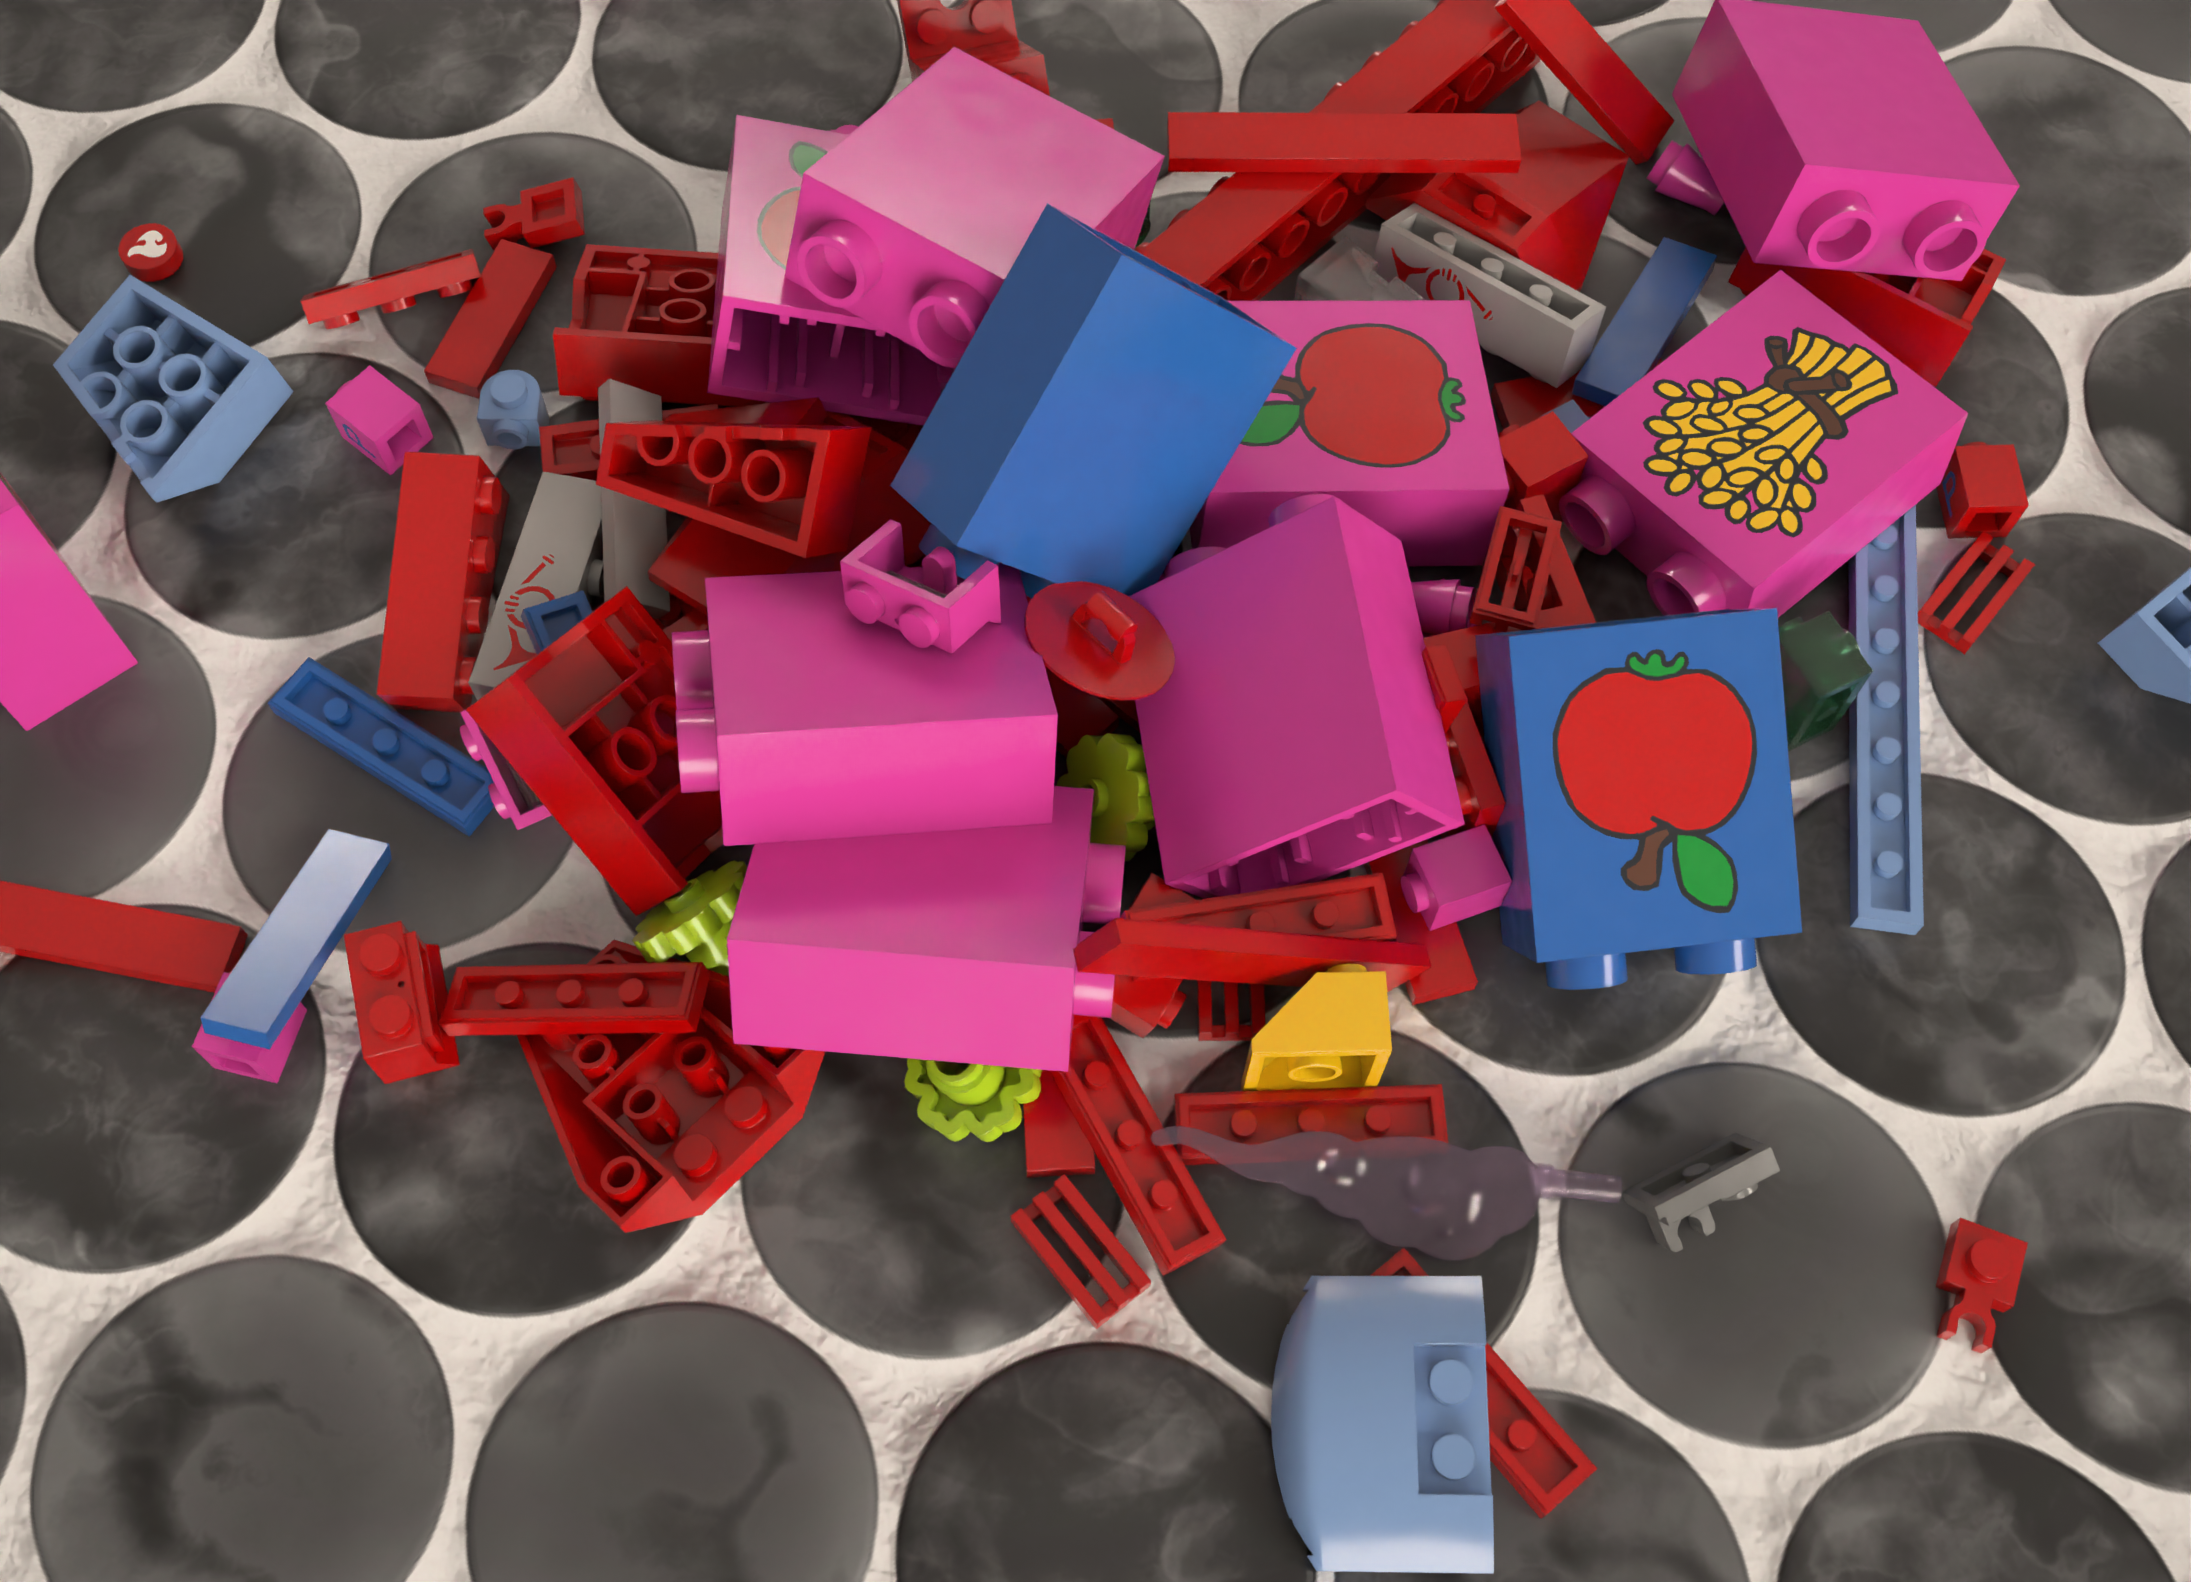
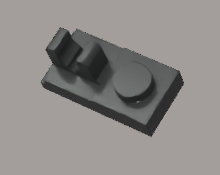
M1734 1133L1622 1191L1626 1204L1646 1215L1656 1242L1673 1252H1678L1683 1249L1682 1242L1678 1236V1226L1681 1219L1688 1217L1691 1228L1702 1235L1708 1236L1715 1231V1223L1708 1205L1717 1200L1733 1201L1747 1197L1757 1190L1758 1182L1776 1174L1780 1169L1771 1146Z

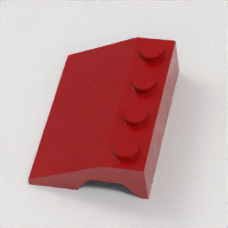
M586 244L573 278L572 320L569 328L555 327L553 331L559 395L579 396L585 400L598 401V388L608 379H612L661 396V403L698 404L699 406L718 403V408L722 406L737 407L771 403L707 393L718 253Z
M1745 247L1728 283L1740 288L1741 292L1747 296L1779 270H1782L1916 374L1936 387L1973 328L1971 323L1993 288L2007 259L1984 249L1978 259L1971 265L1963 280L1956 281L1754 263Z
M626 586L468 707L466 711L633 914L638 916L681 891L688 884L685 878L713 851L723 845L720 791L681 793L672 642L628 586Z

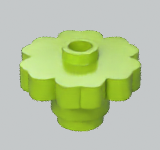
M1127 734L1085 735L1081 738L1078 745L1072 747L1067 753L1068 774L1061 776L1056 786L1094 789L1090 843L1126 846L1125 862H1128L1135 856L1136 852L1145 848L1148 841V830L1155 826L1143 746L1137 744L1134 738Z
M731 861L715 872L709 870L697 878L687 881L688 884L681 891L664 900L663 903L647 914L645 919L635 928L638 934L633 938L632 942L648 963L664 962L676 953L678 955L685 954L690 962H703L708 970L726 976L729 975L727 937L747 871L745 862Z
M907 1058L909 1070H907L904 1083L905 1088L920 1100L917 1108L918 1117L929 1127L939 1131L946 1138L954 1142L962 1140L970 1132L981 1141L991 1142L1000 1137L1003 1132L1016 1129L1022 1120L1020 1104L1034 1101L1041 1092V1081L1039 1079L1042 1074L1041 1069Z

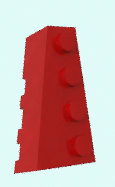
M659 420L606 423L596 485L804 558L845 552L848 547L872 427Z
M404 453L376 694L394 709L462 712L471 706L474 693L468 682L488 626L489 605L510 497L509 493L500 483L499 478L492 473L479 455Z

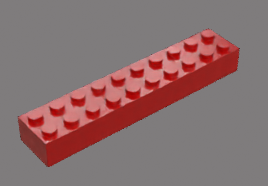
M1440 0L1435 9L1421 21L1415 20L1409 23L1400 34L1398 40L1383 52H1374L1366 60L1361 70L1348 81L1336 83L1329 90L1324 100L1309 113H1480L1538 64L1540 58L1494 8L1499 0ZM1236 172L1230 178L1224 176L1219 179L1202 201L1191 210L1184 209L1180 211L1163 233L1150 243L1144 242L1135 248V251L1227 301H1259L1367 209L1365 207L1366 200L1393 173Z

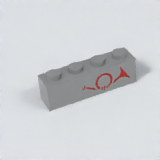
M1413 203L1381 224L1368 280L1370 284L1385 291L1396 301L1470 300L1479 345L1488 353L1506 359L1529 372L1536 380L1546 382L1555 388L1582 369L1591 355L1606 306L1416 203Z
M542 472L468 682L477 700L537 655L521 618L523 609L583 590L593 611L597 597H604L601 486L596 485V481Z

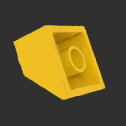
M1340 964L1329 968L1326 972H1317L1251 1040L1241 1081V1090L1260 1091L1378 1086L1392 1052L1386 971L1367 972L1366 967L1362 965Z

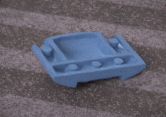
M1311 1276L1303 1289V1292L1307 1293L1291 1316L1289 1324L1286 1325L1281 1340L1272 1388L1271 1429L1276 1474L1289 1519H1292L1296 1530L1313 1554L1307 1556L1316 1571L1494 1574L1493 1495L1491 1493L1485 1350L1487 1341L1481 1276Z

